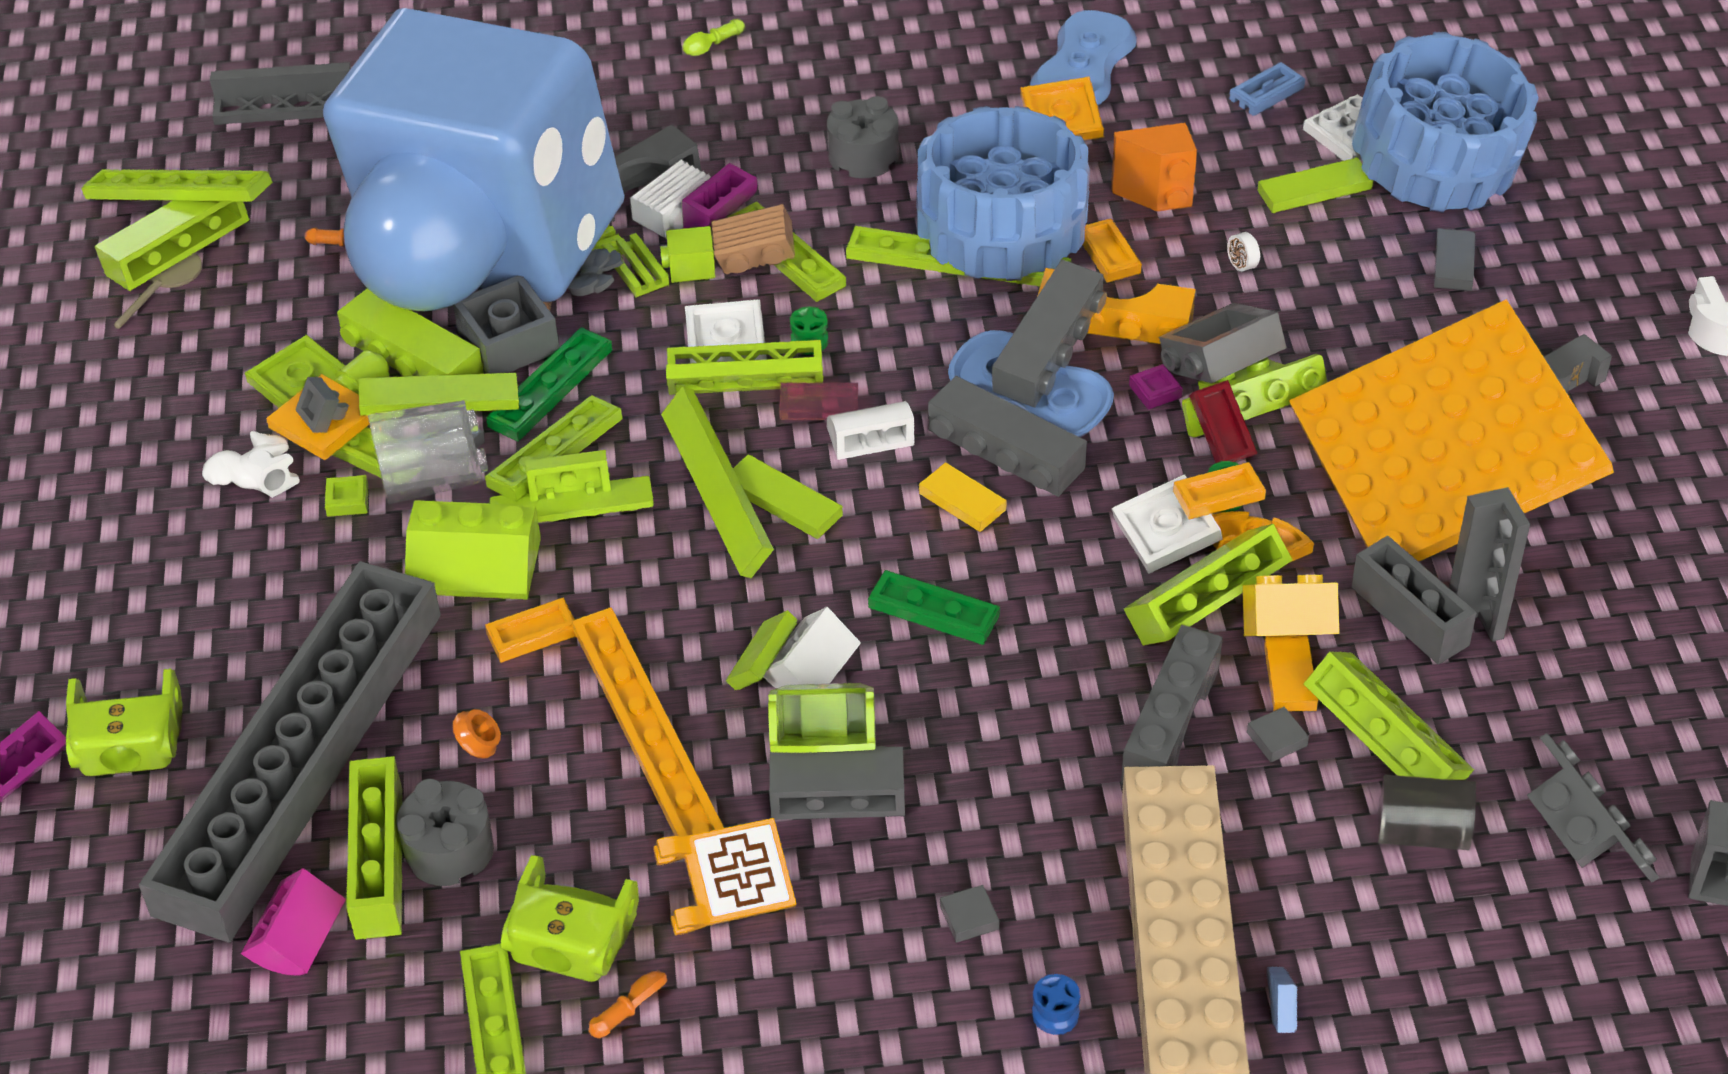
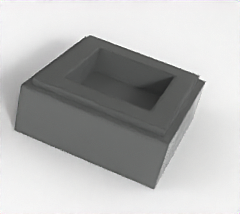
M1285 707L1255 719L1247 725V734L1270 762L1308 746L1309 736Z
M983 885L940 897V908L956 943L999 930V918Z

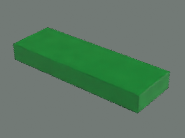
M884 570L868 598V608L981 645L985 644L1000 616V606L888 570Z

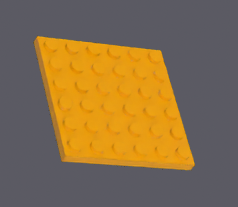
M1507 299L1289 400L1295 416L1366 547L1368 548L1384 537L1389 536L1418 562L1458 544L1467 496L1509 487L1523 513H1527L1614 473L1608 456Z

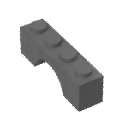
M671 124L615 156L623 193L639 186L648 185L681 159L684 163L687 162L689 166L693 165L695 169L698 168L702 172L697 144Z
M1181 625L1124 748L1121 783H1123L1124 767L1177 766L1184 735L1199 699L1206 700L1219 671L1222 636Z

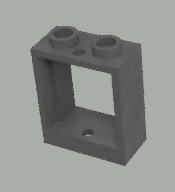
M1231 303L1159 337L1162 347V362L1172 374L1208 383H1214L1287 348L1278 312L1237 303Z

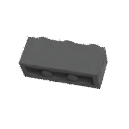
M1386 536L1356 554L1351 588L1435 663L1439 665L1470 646L1477 612L1391 537Z
M876 746L875 750L842 752H770L769 794L771 818H774V820L905 816L903 747Z

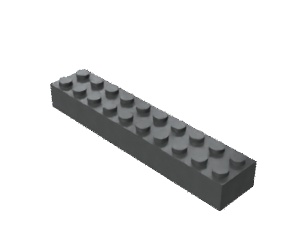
M361 561L358 562L139 883L150 917L231 943L439 620L441 613L434 582Z

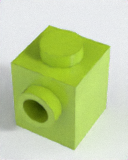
M710 226L666 230L667 246H660L662 267L670 268L671 283L716 278Z

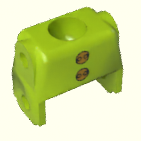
M172 669L163 670L162 694L87 702L79 679H68L66 750L71 768H79L85 776L166 768L172 758L176 756L177 741L182 724L183 703L175 671Z
M863 683L785 685L770 690L768 694L770 752L807 753L875 750V701L873 687Z
M531 855L518 883L513 906L503 927L501 937L502 950L510 951L514 961L520 964L584 981L595 982L602 976H606L615 956L624 945L637 915L636 910L639 903L637 881L626 879L617 900L580 888L544 885L545 867L543 857Z

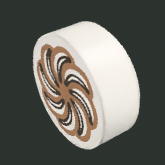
M1248 232L1239 233L1229 238L1227 251L1232 265L1241 272L1255 268L1260 260V249L1256 239Z

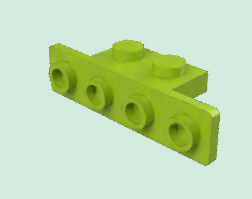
M1314 354L1285 365L1269 360L1266 357L1214 383L1198 381L1200 390L1228 380L1243 418L1247 420L1290 405L1289 400L1327 383L1323 357ZM1190 397L1182 401V408L1188 435L1193 438L1204 435Z
M606 450L525 460L529 492L518 501H513L503 495L490 498V504L535 505L538 523L627 510L634 511L654 506L649 476L610 481Z

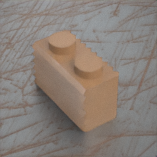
M784 204L712 221L714 255L725 274L729 275L731 272L742 273L752 267L757 268L759 265H775L783 260L786 261L787 258L793 259L795 257L792 221Z

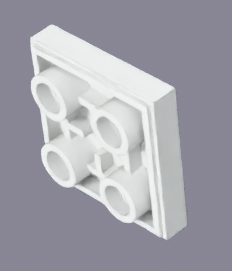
M1357 94L1304 120L1303 130L1343 161L1357 157L1362 161L1360 154L1353 150L1352 134L1363 97Z

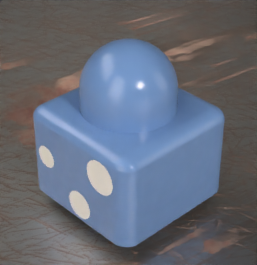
M401 8L396 10L326 100L323 107L324 121L351 195L344 222V243L349 262L358 278L372 293L389 304L414 311L443 309L459 303L478 288L485 289L518 275L526 279L542 302L555 301L565 293L624 202V193L591 60L583 48L566 38Z

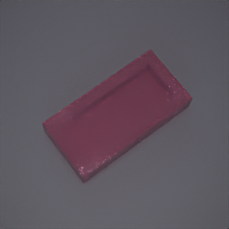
M781 383L780 420H827L829 415L858 410V383Z

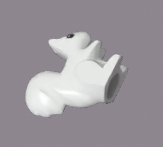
M255 431L250 432L254 447L251 451L244 455L230 450L220 451L205 462L202 471L204 479L213 485H228L233 482L241 488L255 489L272 498L295 486L300 480L297 474L290 473L288 470V466L293 462V457L289 454H283L289 449L286 439L281 436L262 434Z

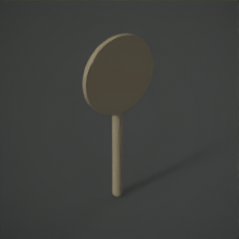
M193 253L151 278L149 281L152 284L114 323V327L117 329L121 328L159 287L174 288L193 281L202 270V262L198 254Z

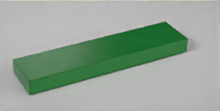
M580 327L518 387L519 409L493 410L486 417L487 427L519 442L612 351L611 340Z

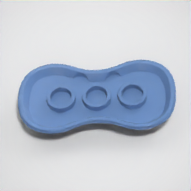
M1086 10L1073 14L1058 31V50L1056 55L1038 69L1031 78L1030 86L1090 76L1097 105L1101 104L1107 99L1111 91L1110 74L1113 67L1136 46L1137 36L1127 20L1111 13Z
M1001 330L981 332L964 343L953 356L948 369L950 380L958 376L1078 437H1082L1092 430L1104 418L1113 402V389L1102 375L1086 368L1074 366L1060 367L1056 373L1055 383L1051 392L1048 395L1043 394L1035 408L993 392L992 366L1014 334Z

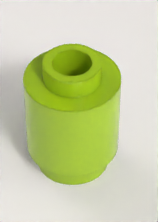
M363 351L336 373L334 381L359 395L358 378L390 377L389 365L379 353Z

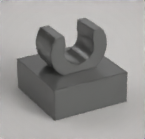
M307 377L295 410L313 433H326L332 419H344L349 405L347 403H338V391L331 390L321 377Z

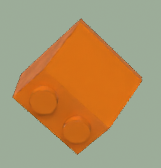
M1186 123L1114 132L1111 181L1113 194L1154 211L1192 207L1197 149Z

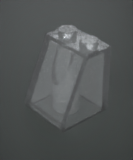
M464 400L368 415L371 436L388 504L482 483V473L488 471L484 449H476L472 434L479 433L477 418L474 409L466 410Z

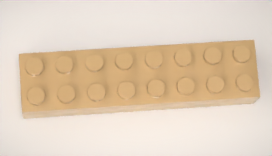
M1215 766L1124 767L1122 808L1145 1074H1249Z

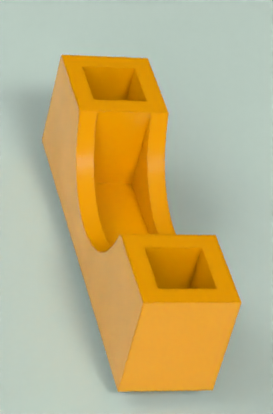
M1045 268L1038 295L1055 269ZM1157 284L1150 292L1140 297L1131 299L1107 297L1102 311L1099 314L1094 313L1090 319L1087 333L1161 344L1160 336L1192 322L1196 289Z

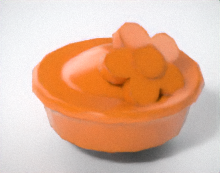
M473 709L457 714L453 720L455 738L467 753L480 759H487L494 755L501 739V732L498 724L488 713Z

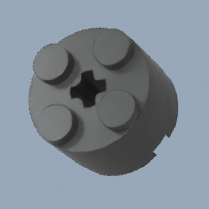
M873 96L868 100L838 101L831 106V113L827 119L828 159L831 166L839 171V167L849 171V176L854 178H872L889 171V165L893 162L896 164L899 159V122L896 112L888 106L887 100L880 96Z
M426 779L416 785L414 792L405 799L398 811L397 829L404 857L413 874L421 881L437 886L455 885L460 883L459 878L467 876L472 872L476 876L490 862L494 851L493 834L483 793L479 789L455 781L438 782L435 779Z

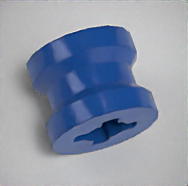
M1051 974L1041 978L1035 984L1032 1016L1036 1026L1043 1032L1052 1035L1065 1034L1077 1025L1081 995L1080 989L1074 980L1065 975ZM1063 1005L1062 1009L1054 1010L1056 1006Z

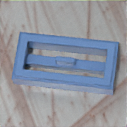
M1280 62L1230 89L1229 99L1232 102L1239 100V106L1242 109L1249 107V113L1255 116L1304 89L1305 78Z

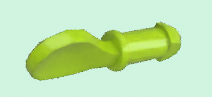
M733 19L731 22L718 28H711L710 34L703 32L694 33L684 40L682 45L683 51L686 55L690 56L702 55L709 50L713 42L720 44L721 41L729 37L741 34L745 29V23L740 19Z

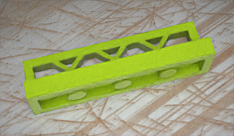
M821 340L667 348L666 379L669 395H675L682 386L693 389L695 393L823 387ZM814 352V357L793 358L797 353ZM759 355H770L772 358H774L767 360H755ZM720 357H732L735 360L716 362ZM692 358L694 361L697 362L690 364H676V359Z
M1329 652L1305 681L1304 685L1425 803H1433L1452 780L1467 779L1474 771L1457 752L1353 653Z

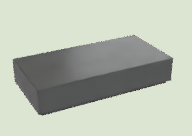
M1437 229L1434 270L1435 288L1472 291L1474 282L1475 232Z

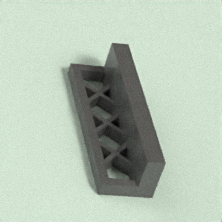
M350 62L211 71L210 83L214 95L212 114L214 125L324 118V104L349 72L351 64ZM298 102H309L306 106H293ZM264 104H274L270 109L259 108ZM223 107H240L235 111L223 112Z
M1509 487L1467 496L1449 585L1450 590L1477 612L1476 618L1480 619L1492 642L1504 639L1530 528L1528 519Z

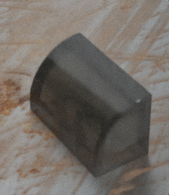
M1384 775L1378 804V843L1470 851L1475 821L1476 782Z

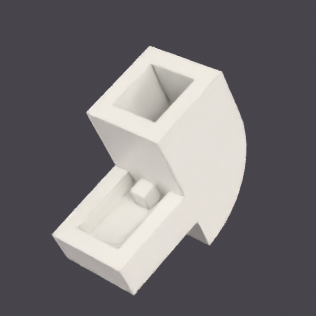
M1714 276L1698 278L1695 293L1691 294L1689 299V308L1693 317L1688 334L1696 344L1705 350L1728 356V302L1725 301Z

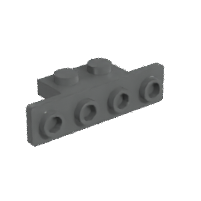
M1548 733L1542 735L1540 739L1563 769L1527 796L1576 862L1583 868L1617 842H1620L1651 883L1656 881L1659 876L1650 866L1657 861L1656 857L1641 838L1632 843L1624 832L1631 825L1614 804L1608 809L1602 804L1599 797L1605 794L1604 790L1589 771L1583 776L1579 774L1574 765L1580 759L1567 742L1563 739L1556 744Z

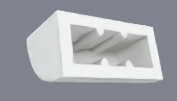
M906 401L829 415L827 417V429L837 460L914 445V416Z
M828 607L823 608L803 618L788 637L763 677L775 688L785 685L830 684L861 642Z

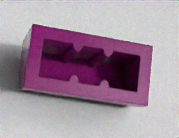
M732 163L727 164L682 200L683 229L710 226L712 230V221L727 218L755 195L758 187V178Z
M40 711L0 742V802L66 748V737Z

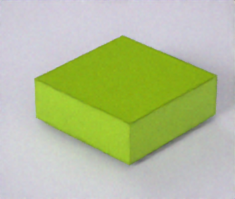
M366 475L326 478L325 510L327 517L367 513L368 480Z

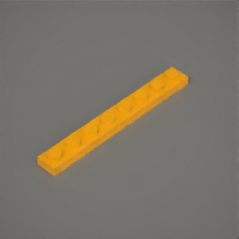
M612 607L573 620L574 633L674 835L689 836L723 829L724 826Z

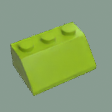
M414 500L406 530L405 574L434 582L438 596L528 600L541 541L536 506Z

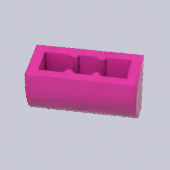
M304 868L280 881L241 954L257 965L280 974L303 975L308 973L346 898Z

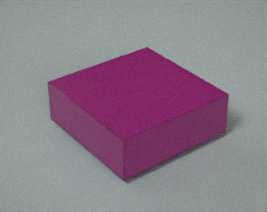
M1164 364L1133 374L1129 378L1130 388L1148 410L1182 398L1183 387Z

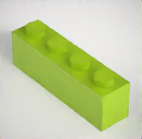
M173 200L95 245V249L105 275L128 291H131L248 222L249 217L244 202Z
M368 288L337 311L341 328L340 334L348 345L356 346L363 351L379 353L385 358L390 367L396 369L404 377L484 374L480 348L412 310L389 304L377 297Z
M1274 524L1250 529L1123 609L1142 645L1165 642L1178 634L1181 625L1192 626L1243 593V585H1255L1256 576H1269L1293 561Z
M395 756L350 761L347 911L355 940L402 935V845L397 829V815L402 805V785Z

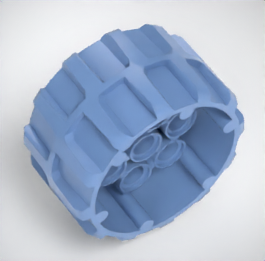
M1433 32V35L1417 38L1407 36L1395 43L1392 52L1382 53L1373 64L1352 134V147L1362 158V171L1370 180L1377 181L1386 190L1391 192V197L1401 202L1409 201L1429 207L1430 211L1436 212L1468 208L1470 211L1482 208L1486 204L1487 199L1495 193L1500 196L1504 194L1512 185L1537 122V114L1534 110L1539 97L1535 85L1529 83L1521 72V65L1514 58H1508L1491 48L1485 41L1477 38L1471 40L1452 36L1447 32Z
M984 106L973 108V111L957 117H947L938 123L937 130L932 136L925 137L918 148V236L929 239L931 255L940 264L949 262L954 268L965 272V276L977 279L989 277L1007 278V281L1021 280L1030 273L1043 272L1045 268L1056 269L1063 257H1067L1070 253H1077L1084 243L1085 224L1088 217L1090 177L1088 147L1081 136H1075L1066 127L1064 120L1056 116L1049 117L1045 114L1031 111L1028 107L990 108Z

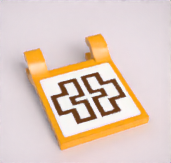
M774 818L689 836L664 837L657 839V845L653 847L657 865L685 859L696 906L674 910V915L670 917L674 935H681L709 925L787 909L797 905Z

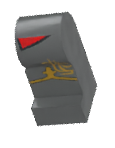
M1582 334L1544 356L1566 393H1568V390H1572L1586 381L1594 387L1606 381L1612 355L1587 335Z

